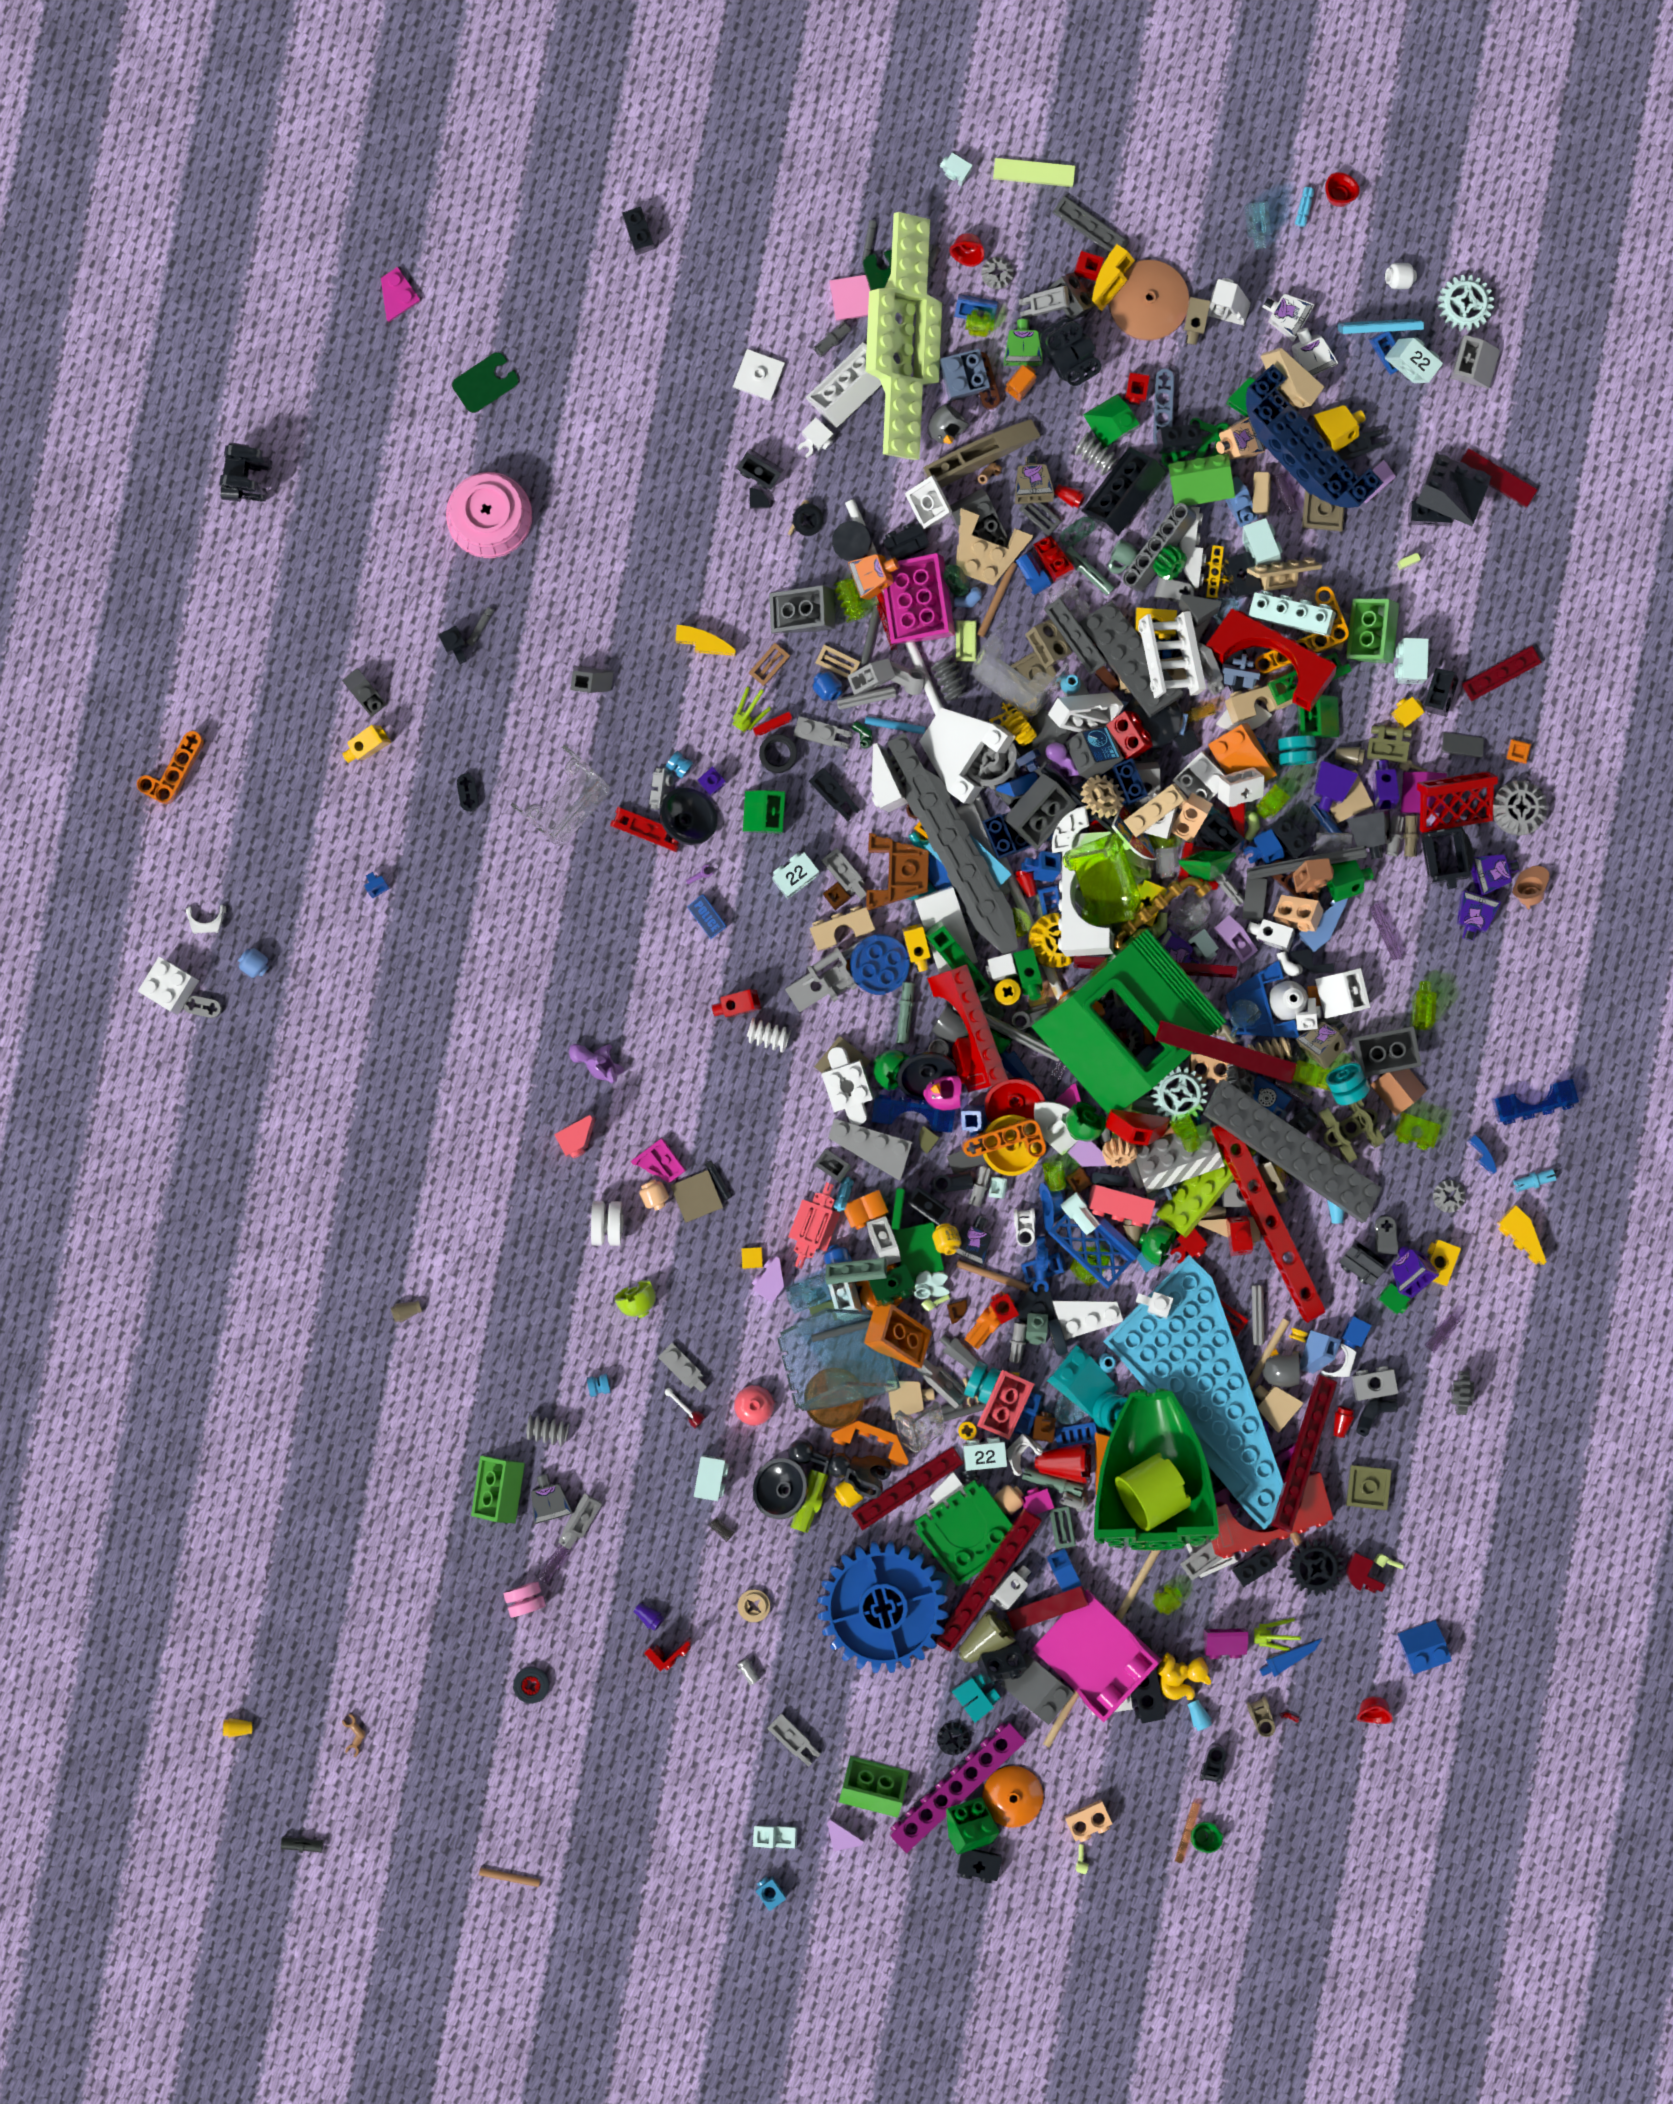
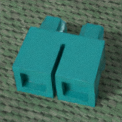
M981 1674L976 1675L974 1678L971 1676L960 1685L951 1689L974 1723L994 1708L993 1705L1001 1698L995 1688L984 1694L981 1688L985 1686Z

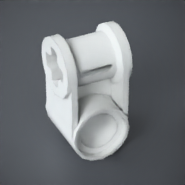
M1034 1208L1020 1211L1014 1209L1016 1241L1021 1247H1028L1035 1239ZM1027 1232L1030 1234L1031 1240L1029 1243L1021 1242V1233Z

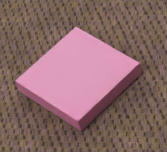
M865 275L829 281L836 321L868 316L870 289Z

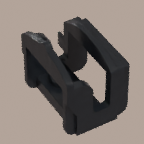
M1453 827L1421 834L1429 885L1446 882L1447 889H1454L1457 887V880L1467 879L1471 875L1475 851L1463 827ZM1453 835L1459 873L1439 876L1438 873H1441L1440 862L1436 861L1435 853H1438V848L1433 838Z

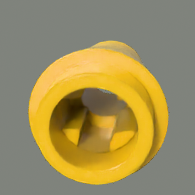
M229 1717L228 1719H223V1736L231 1738L252 1734V1721Z

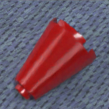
M1080 1443L1043 1451L1040 1456H1035V1469H1038L1039 1473L1080 1483H1089L1086 1477L1091 1475V1454H1087L1086 1449H1090L1089 1443Z

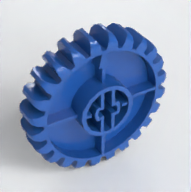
M875 1540L871 1542L870 1552L868 1553L860 1545H856V1558L853 1559L848 1554L843 1553L841 1559L844 1567L841 1568L836 1565L829 1567L835 1580L823 1579L821 1585L830 1592L829 1594L819 1595L817 1599L820 1604L828 1606L827 1609H823L817 1614L818 1619L830 1621L822 1629V1634L824 1636L835 1634L836 1637L832 1640L830 1648L835 1650L844 1646L845 1649L842 1654V1660L844 1661L850 1660L854 1655L857 1656V1669H862L867 1661L871 1662L873 1673L879 1672L882 1663H886L888 1671L894 1673L897 1661H900L906 1669H909L911 1667V1655L923 1661L925 1655L922 1647L936 1648V1642L931 1634L941 1635L945 1632V1629L937 1620L948 1618L949 1613L945 1609L939 1608L938 1605L944 1604L949 1599L947 1594L936 1593L944 1585V1580L942 1578L930 1579L936 1570V1566L929 1564L922 1568L921 1564L923 1563L924 1554L919 1552L912 1559L909 1558L910 1548L907 1544L900 1549L899 1553L895 1552L894 1543L891 1540L887 1542L883 1551H880L879 1545ZM881 1588L885 1604L891 1603L892 1605L887 1607L891 1622L889 1625L884 1624L881 1610L875 1611L874 1607L879 1606L875 1592L876 1589ZM885 1588L893 1590L900 1596V1599H897L896 1602L897 1606L903 1605V1609L896 1621H894L892 1613L895 1612V1602L891 1596L887 1597ZM870 1592H872L874 1601H871V1612L875 1618L879 1617L881 1625L872 1623L866 1617L867 1614H870L869 1607L863 1609L865 1598Z

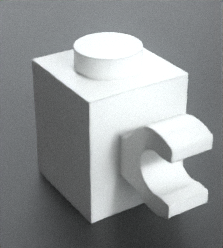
M815 417L802 431V436L806 441L798 446V451H801L804 447L808 448L809 452L805 457L809 458L813 454V446L819 452L822 449H828L833 443L831 440L833 433Z
M1011 953L988 959L989 966H986L988 978L992 977L994 982L1018 976Z
M1156 1292L1153 1293L1152 1298L1138 1293L1136 1302L1149 1306L1148 1313L1167 1319L1173 1298Z

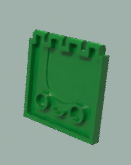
M976 1480L963 1487L965 1495L959 1490L946 1499L949 1504L948 1506L942 1501L929 1510L932 1515L931 1518L925 1513L914 1520L917 1525L915 1528L916 1532L957 1587L982 1570L1013 1525L984 1484H978Z

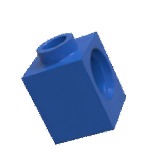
M1351 1316L1341 1336L1345 1340L1344 1344L1353 1349L1356 1346L1362 1347L1372 1325Z

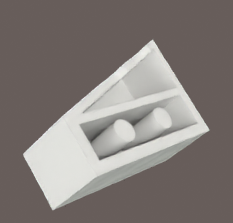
M1228 278L1218 279L1211 296L1208 316L1245 326L1251 303L1233 280Z
M1112 692L1059 697L1048 715L1060 728L1081 732L1106 726V724L1119 715L1124 705Z
M1052 1301L1065 1340L1123 1322L1117 1302Z

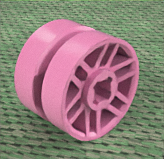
M538 1581L503 1593L506 1603L515 1602V1604L508 1607L511 1618L546 1606L543 1596L534 1597V1595L541 1592Z

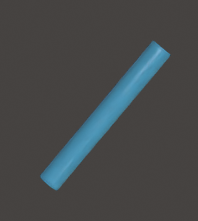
M866 716L865 724L923 735L926 728L924 726Z

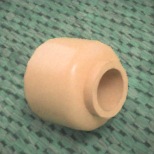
M653 1179L641 1185L642 1189L639 1191V1195L646 1208H654L656 1211L666 1206L665 1201L668 1200L669 1194L661 1181Z
M1006 1485L994 1496L1001 1509L1008 1515H1013L1024 1504L1021 1498L1024 1494L1017 1486L1012 1488L1010 1485Z

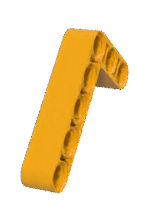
M1325 586L1316 591L1315 601L1318 607L1319 604L1331 606V610L1335 611L1338 615L1337 619L1333 622L1330 637L1314 633L1296 641L1299 645H1305L1307 649L1313 650L1316 654L1345 643L1349 635L1334 593L1329 587ZM1327 592L1330 595V599L1322 602L1318 597L1319 594ZM1337 629H1342L1345 632V637L1337 639L1334 636V632ZM1318 637L1325 638V646L1318 647L1315 644V639ZM1272 650L1257 657L1255 669H1259L1260 674L1266 675L1287 667L1292 663L1289 660L1286 662L1278 661L1277 655L1279 652ZM1261 660H1267L1270 666L1266 670H1261L1258 667V663Z

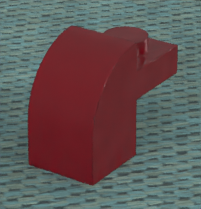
M1353 1551L1346 1567L1347 1578L1351 1585L1361 1591L1363 1584H1365V1589L1375 1594L1377 1590L1383 1592L1386 1585L1368 1576L1374 1561Z

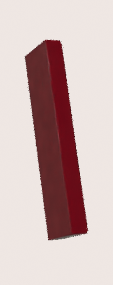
M1469 448L1460 461L1471 468L1484 471L1490 475L1489 486L1527 508L1537 492V489Z
M1532 645L1461 685L1472 702L1540 665L1542 662Z
M1079 1586L1006 1613L1014 1632L1088 1606L1089 1602L1083 1586Z

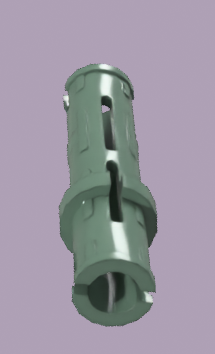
M1072 546L1066 550L1064 554L1076 567L1075 570L1077 572L1080 571L1108 596L1115 586L1089 564L1086 557L1083 558L1076 552Z
M903 982L901 1000H899L900 1013L896 1043L909 1044L912 1007L915 1005V1002H913L915 984Z
M1025 1467L1024 1473L1032 1476L1023 1474L1022 1480L1057 1489L1059 1493L1067 1492L1081 1497L1082 1492L1074 1490V1488L1083 1490L1084 1484L1042 1474Z

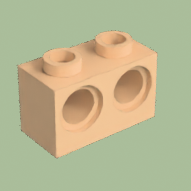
M1191 793L1189 798L1179 806L1181 812H1176L1171 832L1191 843L1213 804Z
M1281 895L1273 916L1278 924L1296 928L1303 932H1316L1324 910L1317 900Z
M1200 1054L1189 1055V1073L1195 1071V1066L1198 1063L1203 1064L1206 1068L1203 1075L1196 1073L1194 1078L1202 1077L1199 1084L1206 1083V1080H1214L1215 1084H1218L1222 1079L1226 1080L1227 1073L1219 1075L1216 1073L1215 1067L1217 1064H1223L1226 1070H1228V1063Z
M1101 1799L1064 1816L1075 1841L1080 1840V1842L1090 1839V1834L1097 1831L1100 1834L1109 1830V1826L1112 1825ZM1096 1813H1102L1104 1819L1102 1822L1096 1823L1093 1821V1816ZM1079 1821L1085 1823V1828L1082 1831L1074 1829V1825Z

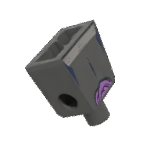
M548 1474L537 1476L539 1489L531 1491L534 1524L573 1514L561 1484L551 1485Z

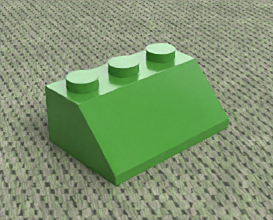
M1229 454L1169 464L1175 505L1183 503L1190 506L1235 498Z
M1352 599L1346 659L1370 663H1393L1399 603L1391 599Z
M480 1455L471 1516L494 1522L516 1524L525 1463Z
M850 1756L839 1803L898 1818L909 1771Z

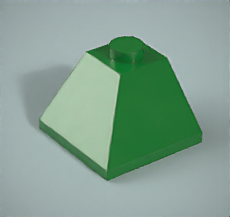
M1118 394L1083 414L1098 441L1102 443L1103 449L1137 430L1140 425L1129 406Z
M1202 850L1178 861L1179 865L1192 877L1202 879L1203 882L1214 881L1215 877L1224 873L1236 857V852Z

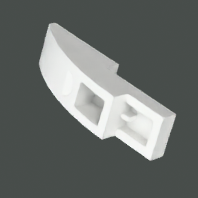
M1192 506L1191 509L1196 513V520L1179 542V546L1187 557L1186 566L1183 568L1184 573L1194 591H1197L1199 586L1203 585L1204 574H1200L1201 566H1205L1206 554H1203V548L1195 547L1200 542V533H1197V527L1202 524L1203 513H1199L1200 507Z

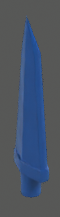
M1005 1050L1000 1055L1003 1059L1004 1069L1014 1078L1029 1080L1039 1087L1015 1051L1009 1054Z
M1322 1639L1267 1658L1266 1662L1268 1665L1259 1669L1261 1675L1265 1676L1272 1672L1274 1677L1278 1676L1281 1672L1315 1651Z

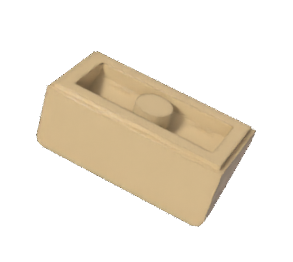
M1255 472L1252 510L1254 513L1269 516L1271 475L1269 472Z

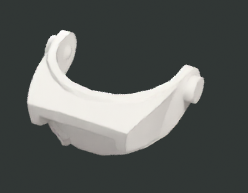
M220 905L218 917L209 923L195 921L192 918L191 906L186 908V914L194 934L219 932L224 913H226V906Z
M1340 1343L1346 1355L1343 1367L1334 1373L1321 1371V1374L1325 1377H1350L1357 1352Z
M1022 1434L1007 1449V1457L1016 1476L1022 1474L1020 1467L1021 1454L1027 1447L1030 1446L1039 1456L1043 1453L1041 1445L1025 1434Z

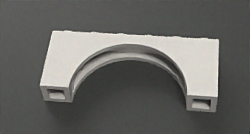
M1111 832L1076 834L1073 840V850L1060 852L1063 854L1060 872L1062 873V880L1059 881V889L1062 892V899L1059 900L1060 912L1062 911V919H1059L1058 922L1059 930L1061 931L1058 947L1066 957L1114 954V934L1110 928L1096 927L1081 919L1076 911L1074 898L1077 884L1086 870L1099 861L1115 857V838Z

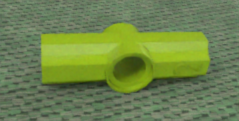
M810 1470L807 1478L808 1495L802 1508L794 1515L791 1528L808 1533L814 1514L821 1507V1495L828 1475Z

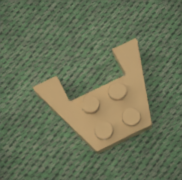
M961 508V520L958 530L959 545H957L955 571L994 585L1029 543L1033 535L1015 528L1008 546L1003 547L972 535L980 515Z

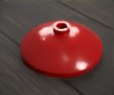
M1008 1078L1007 1081L990 1088L985 1098V1112L990 1122L1005 1115H1019L1035 1121V1102H1044L1045 1098L1039 1087L1031 1081L1023 1078ZM1017 1097L1019 1099L1014 1101L1012 1098Z

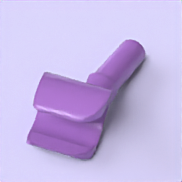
M704 865L701 872L687 879V884L689 885L702 877H711L713 872L708 875L704 873V869L710 865Z

